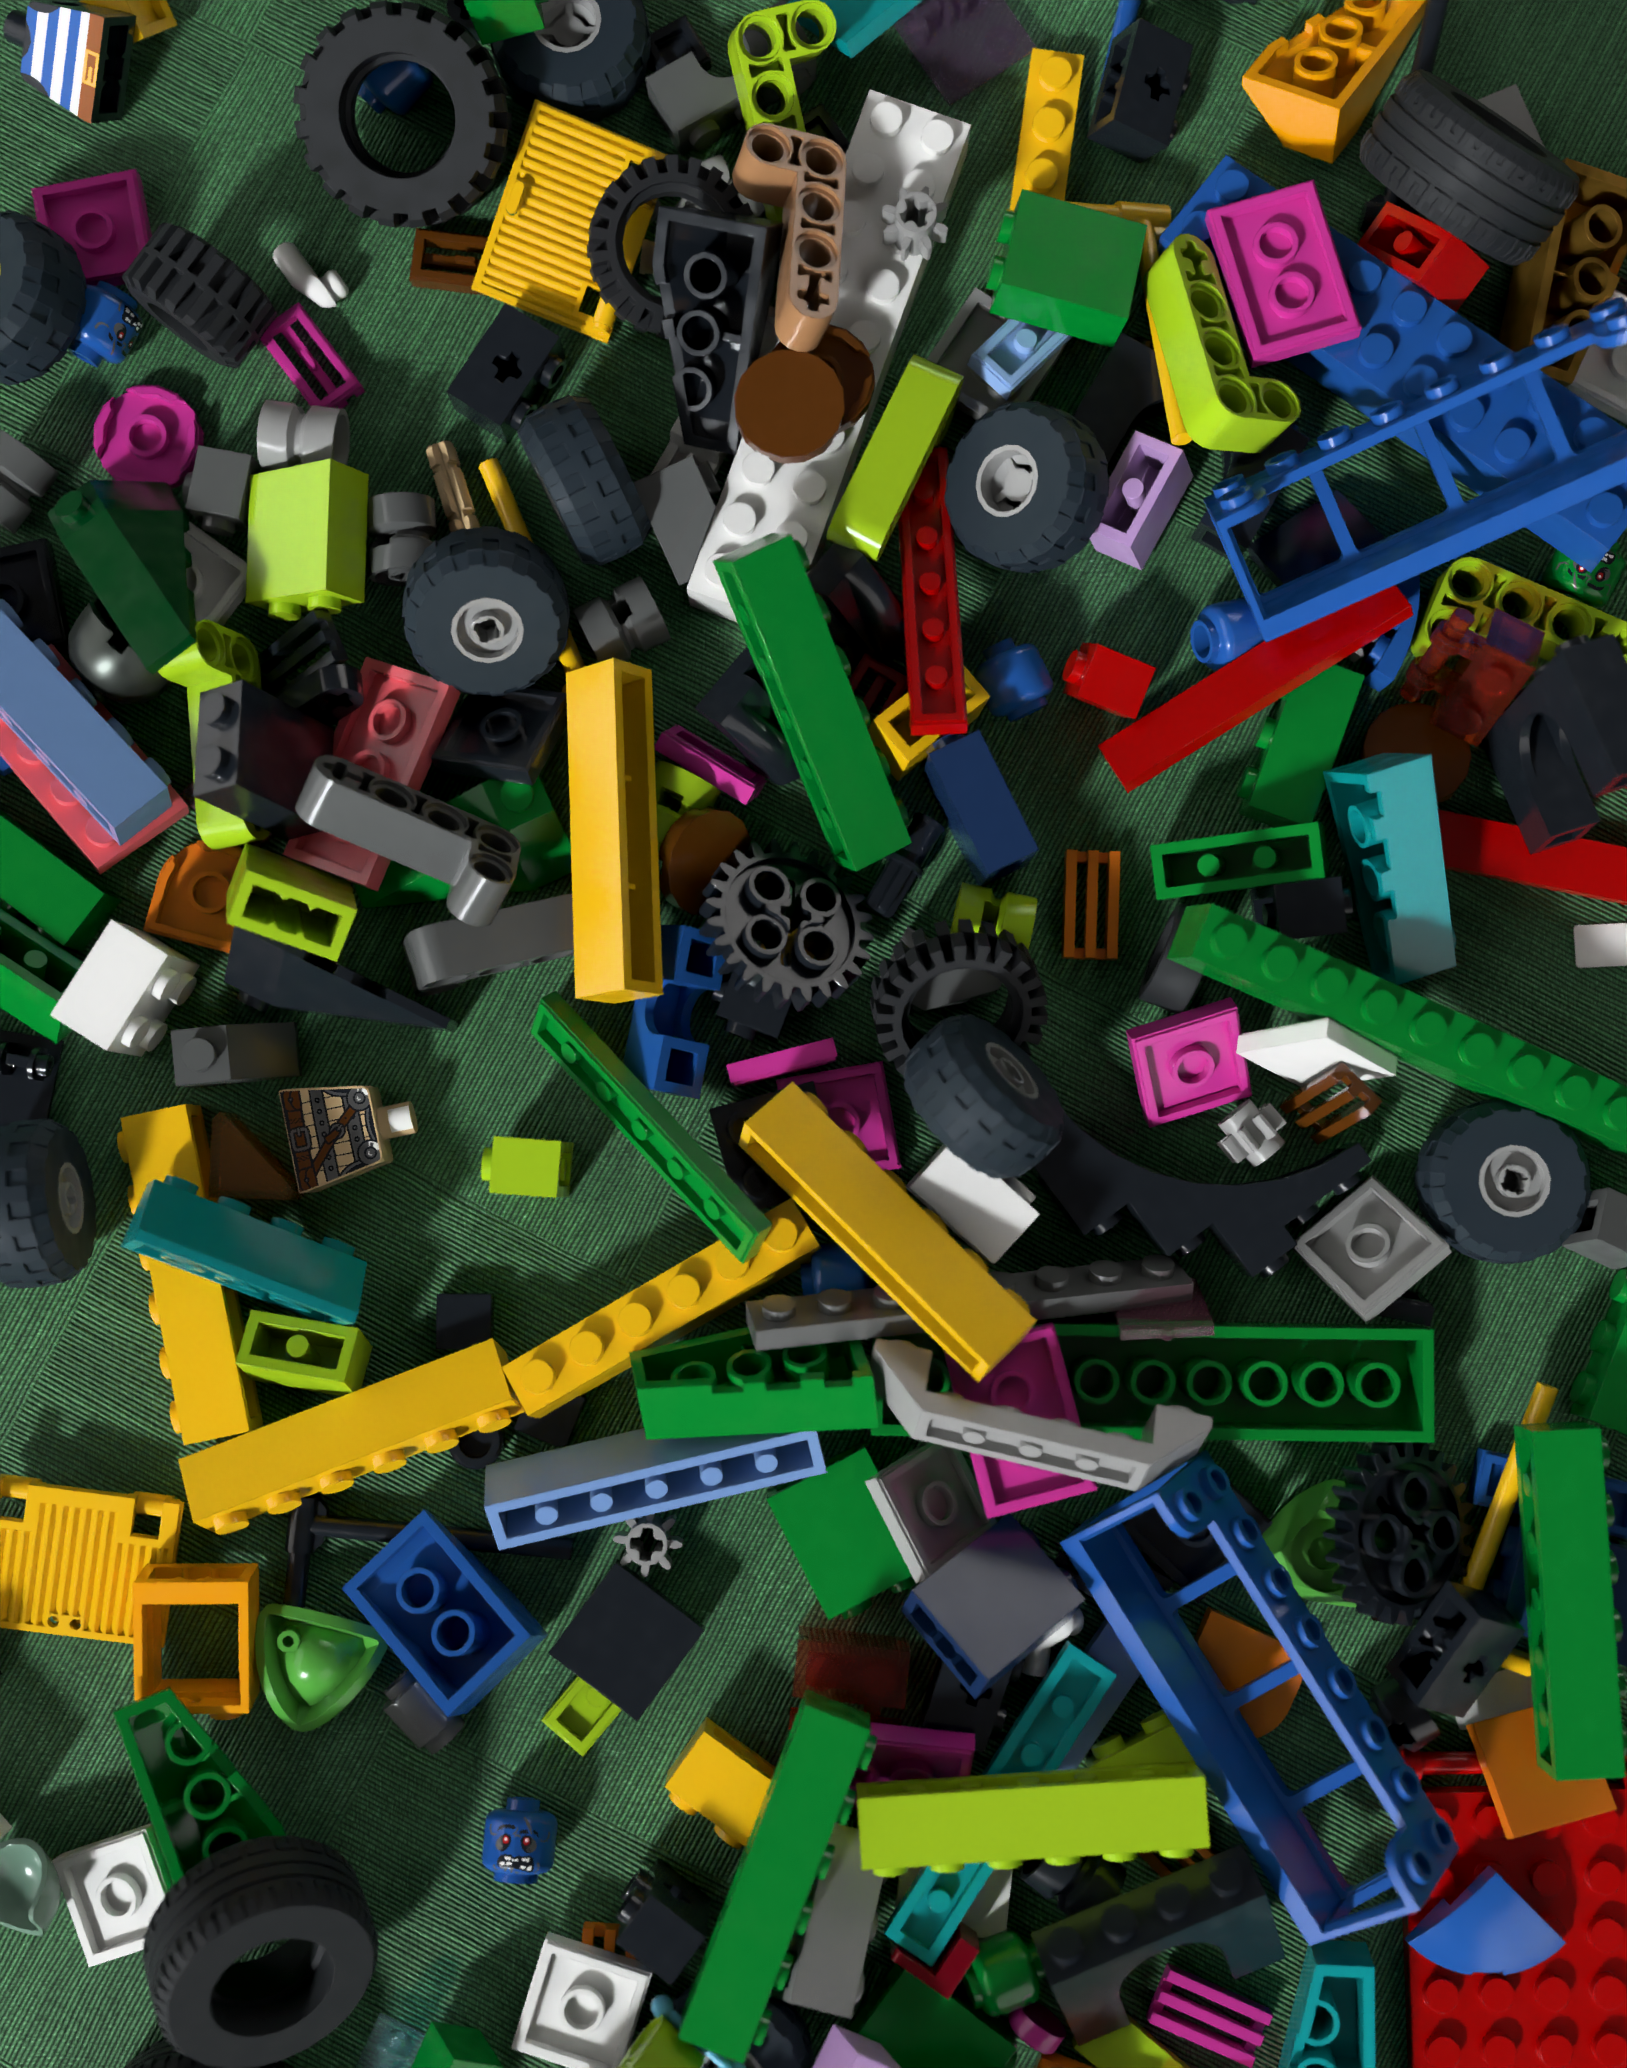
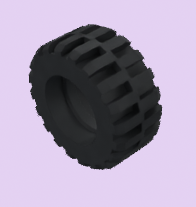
M383 0L370 2V7L364 9L354 7L340 15L341 21L334 27L326 25L316 36V40L319 42L313 54L305 53L299 69L305 71L302 86L295 85L293 103L300 104V120L294 121L297 139H304L309 153L305 154L304 158L311 171L318 172L325 181L322 187L334 199H341L349 205V211L361 218L376 220L380 225L411 228L443 223L461 213H466L478 204L477 200L485 192L490 191L498 179L496 174L501 163H505L509 147L506 144L508 130H512V113H509L507 109L506 96L509 95L504 79L499 77L494 66L496 62L488 50L482 47L474 38V35L463 25L421 4L407 1L393 3ZM411 61L428 68L443 82L454 105L455 130L450 146L435 164L421 171L399 172L380 164L365 149L357 131L355 105L361 85L373 70L389 62Z

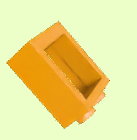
M171 1563L145 1565L133 1582L134 1701L170 1687L191 1714H209L212 1719L230 1720L240 1717L242 1714L250 1713L260 1692V1679L255 1656V1633L259 1616V1563ZM238 1604L239 1678L162 1679L161 1605Z

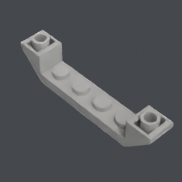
M876 1338L869 1361L875 1389L913 1439L1132 1491H1138L1195 1456L1209 1434L1213 1423V1417L1196 1414L1186 1407H1167L1157 1404L1142 1431L1141 1441H1137L1125 1433H1103L1078 1427L1077 1424L1066 1419L1048 1420L1023 1414L1020 1410L1011 1406L999 1405L993 1407L968 1401L961 1395L952 1392L934 1393L926 1391L933 1351L918 1348L908 1341H888Z

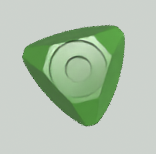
M1330 1479L1306 1489L1287 1503L1272 1519L1273 1523L1263 1533L1262 1538L1278 1563L1284 1566L1290 1574L1293 1586L1302 1599L1356 1608V1603L1345 1601L1342 1598L1346 1585L1332 1582L1331 1578L1340 1567L1339 1563L1325 1560V1555L1335 1548V1540L1323 1537L1324 1531L1335 1527V1519L1327 1515L1325 1510L1327 1507H1338L1340 1500L1332 1491L1333 1485L1346 1487L1347 1485L1344 1481Z
M272 1603L265 1606L257 1619L255 1656L263 1692L279 1719L292 1730L301 1732L316 1729L340 1713L369 1681L388 1648V1644L373 1626L310 1609Z

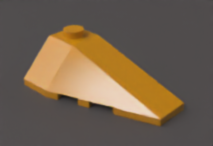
M1344 0V6L1327 17H1323L1318 13L1305 21L1304 31L1289 41L1281 36L1268 44L1242 76V87L1284 147L1331 164L1335 161L1358 131L1424 16L1427 0Z

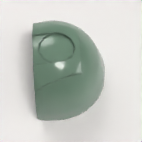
M14 1838L1 1842L0 1925L26 1934L42 1936L50 1927L60 1903L61 1886L55 1866L49 1855L33 1840Z

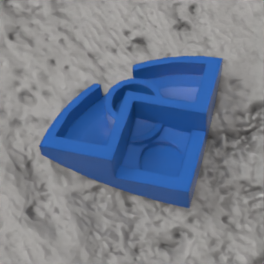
M1490 1865L1451 1905L1443 1898L1404 1938L1417 1952L1430 1961L1449 1970L1468 1975L1474 1972H1502L1504 1975L1517 1973L1545 1961L1566 1944Z

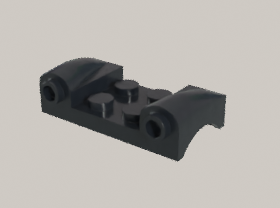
M834 543L807 574L814 593H818L828 607L831 622L827 626L834 644L844 651L851 671L859 663L864 653L881 662L901 657L906 653L903 604L863 553ZM746 647L695 708L739 749L751 769L777 785H785L801 777L771 706L769 695L764 689L749 649Z

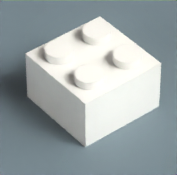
M111 919L50 1016L106 1051L142 1057L145 1051H152L164 1037L167 1031V1024L164 1021L175 1004L178 1006L183 1004L193 992L197 979L193 976L200 965L149 933Z
M944 1144L906 1185V1188L928 1209L935 1212L953 1232L985 1261L991 1264H995L1040 1215L1030 1206L1036 1198L1035 1195L1015 1177L1003 1179L987 1177L986 1174L970 1168L967 1163L951 1153Z

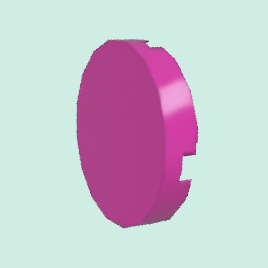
M136 385L125 389L127 393L120 395L117 399L112 397L103 405L94 424L93 446L97 457L101 460L102 466L116 481L166 482L172 489L179 487L184 482L187 473L193 472L198 445L203 446L204 433L197 414L178 393L159 385Z

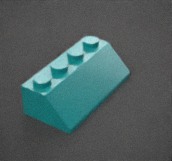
M166 1175L164 1182L154 1179L147 1184L120 1247L316 1321L338 1325L355 1323L359 1313L367 1262L353 1257L354 1247L328 1237H324L322 1244L301 1236L304 1230L303 1227L282 1218L272 1217L270 1224L249 1216L252 1209L250 1206L228 1197L220 1196L217 1203L196 1195L199 1188L197 1185L175 1176Z

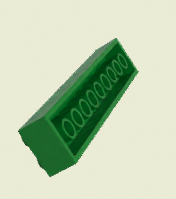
M1036 1320L1032 1326L1049 1322L1054 1323L1082 1428L1103 1433L1120 1432L1130 1435L1134 1439H1141L1142 1431L1158 1404L1167 1407L1183 1406L1196 1414L1213 1417L1212 1428L1205 1440L1435 1443L1434 1329L1414 1324ZM927 1332L878 1337L888 1341H908L918 1348L933 1351L926 1391L954 1393L943 1353L944 1349ZM870 1338V1358L876 1338ZM875 1389L879 1428H869L871 1436H910Z

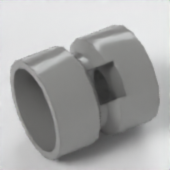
M270 399L264 402L257 427V454L260 467L264 471H272L329 458L347 465L350 449V425L345 409L313 405L305 414L303 408L296 406L294 402Z

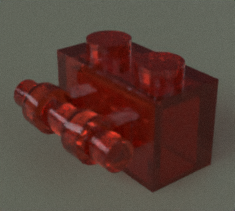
M1459 607L1455 609L1448 620L1440 621L1430 636L1432 644L1423 656L1416 657L1406 670L1407 680L1401 687L1400 694L1409 702H1418L1425 691H1437L1438 694L1429 723L1478 747L1535 671L1545 632L1495 608L1479 632L1475 633L1469 630L1475 621L1474 615L1469 610ZM1450 655H1461L1453 669L1444 666Z
M799 1626L792 1697L803 1698L807 1689L838 1702L863 1704L862 1711L870 1714V1722L902 1726V1719L880 1717L881 1707L905 1709L910 1662L908 1638ZM797 1707L790 1708L788 1730L792 1727L798 1711Z

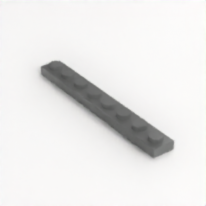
M1158 1254L1148 1255L1140 1260L1121 1262L1098 1260L1084 1266L1065 1268L1044 1266L1037 1271L1018 1273L994 1271L988 1273L1004 1289H1011L1018 1293L1027 1303L1030 1315L1035 1320L1192 1303L1194 1283L1174 1256L1167 1257ZM877 1285L875 1288L849 1291L827 1289L819 1294L792 1297L777 1294L768 1296L764 1300L746 1301V1322L756 1351L926 1332L880 1285Z

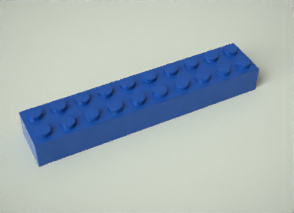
M1226 155L1161 234L1158 253L1160 256L1180 234H1191L1204 241L1214 256L1233 322L1238 326L1205 222L1206 211L1277 189ZM1329 225L1362 330L1359 338L1285 359L1371 419L1370 413L1375 409L1397 400H1402L1405 405L1424 396V388L1430 383L1450 375H1457L1458 379L1480 370L1478 363L1482 359L1509 348ZM1540 369L1537 370L1572 451H1579L1626 429ZM1518 378L1428 420L1452 476L1479 495L1544 467L1555 459L1554 451L1522 378ZM1414 427L1396 435L1398 439L1426 457ZM1627 481L1526 526V528L1591 573L1627 528Z

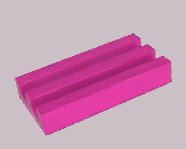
M299 302L275 318L260 338L310 406L319 405L343 408L348 404L346 400L352 395L358 397L365 392L360 382ZM297 320L301 323L345 381L344 384L336 388L290 327L292 323ZM280 332L328 394L322 400H319L273 339Z
M680 725L663 731L654 746L655 750L745 805L759 796L767 782L765 777Z
M832 1037L727 1064L726 1067L731 1084L735 1087H740L830 1064L836 1061L838 1055Z
M1167 1963L1147 2010L1146 2017L1148 2022L1252 2068L1256 2059L1254 2051L1257 2046L1261 2047L1265 2037L1263 2029L1265 2025H1270L1273 2014L1266 2006ZM1173 1984L1252 2018L1249 2026L1171 1992ZM1164 2005L1243 2039L1242 2044L1163 2010Z

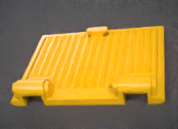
M535 99L471 289L608 344L617 317L614 314L616 310L609 302L605 304L600 297L594 317L579 311L587 287L599 292L601 291L597 282H593L590 273L591 262L590 258H587L590 222L605 190L612 181L615 182L621 173L629 168L630 162L640 165L644 159L655 157V160H661L667 154ZM658 198L651 199L638 207L630 216L625 226L623 251L624 259L631 275Z
M0 1474V1499L2 1497L26 1499L24 1519L0 1516V1628L133 1644V1582L146 1564H171L177 1562L185 1502L175 1499L173 1495L142 1491L125 1494L47 1484V1482H42L41 1478ZM143 1514L161 1517L159 1536L133 1533L135 1516ZM161 1605L162 1648L165 1647L171 1605ZM50 1617H52L53 1620H55V1621H57V1622H56V1623H53V1622L51 1621Z

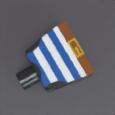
M31 0L27 6V14L19 10H13L7 15L3 27L4 37L9 43L23 48L20 73L26 83L90 124L123 120L136 15L72 0Z

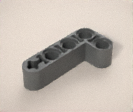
M323 755L315 760L295 805L296 812L302 820L319 830L450 884L446 900L450 912L457 919L475 927L491 925L516 878L521 846L513 834L498 825L343 758Z
M572 893L499 909L491 925L486 927H475L459 919H452L423 926L409 932L401 944L415 996L423 997L446 992L462 986L469 979L574 955Z

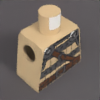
M344 1086L279 1090L299 1194L322 1191L393 1162L390 1139L418 1132L416 1114L411 1101L383 1107L378 1087Z

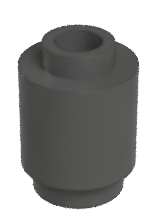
M408 1669L402 1672L384 1691L389 1700L382 1709L418 1749L424 1746L431 1755L446 1746L465 1724V1721L459 1715L447 1717Z

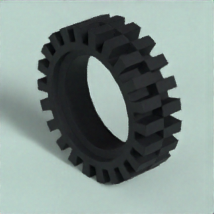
M666 155L661 160H655V157L642 160L641 164L634 168L630 166L624 170L615 182L612 181L605 190L596 207L588 231L587 258H590L591 262L590 273L593 282H597L601 290L599 295L605 304L609 302L616 310L614 314L622 321L626 319L634 324V329L642 333L646 331L656 333V337L665 338L662 320L665 319L662 299L652 295L637 283L624 259L623 237L625 226L630 216L638 207L651 199L664 196L681 197L695 203L703 210L753 215L749 203L743 204L740 200L739 192L733 182L728 185L721 178L723 175L722 171L714 166L709 170L701 166L702 160L690 157L688 161L678 160V155Z
M958 919V933H950L945 920L934 923L937 937L928 940L923 928H920L911 933L915 945L912 949L901 940L892 948L895 962L886 957L883 958L879 965L881 978L874 976L872 981L873 997H870V1005L883 1054L888 1062L894 1060L896 1070L902 1075L904 1074L907 1054L924 1036L911 1024L908 1018L911 1002L916 993L929 980L951 970L975 969L985 971L997 977L1007 987L1008 998L1006 1007L998 1021L992 1026L1008 1035L1029 1056L1032 1054L1028 1042L1038 1045L1043 1037L1040 1025H1047L1048 1013L1045 1008L1048 1002L1034 959H1031L1026 946L1022 942L1017 945L1014 935L1005 929L997 936L994 924L982 921L979 931L976 933L974 932L971 919Z

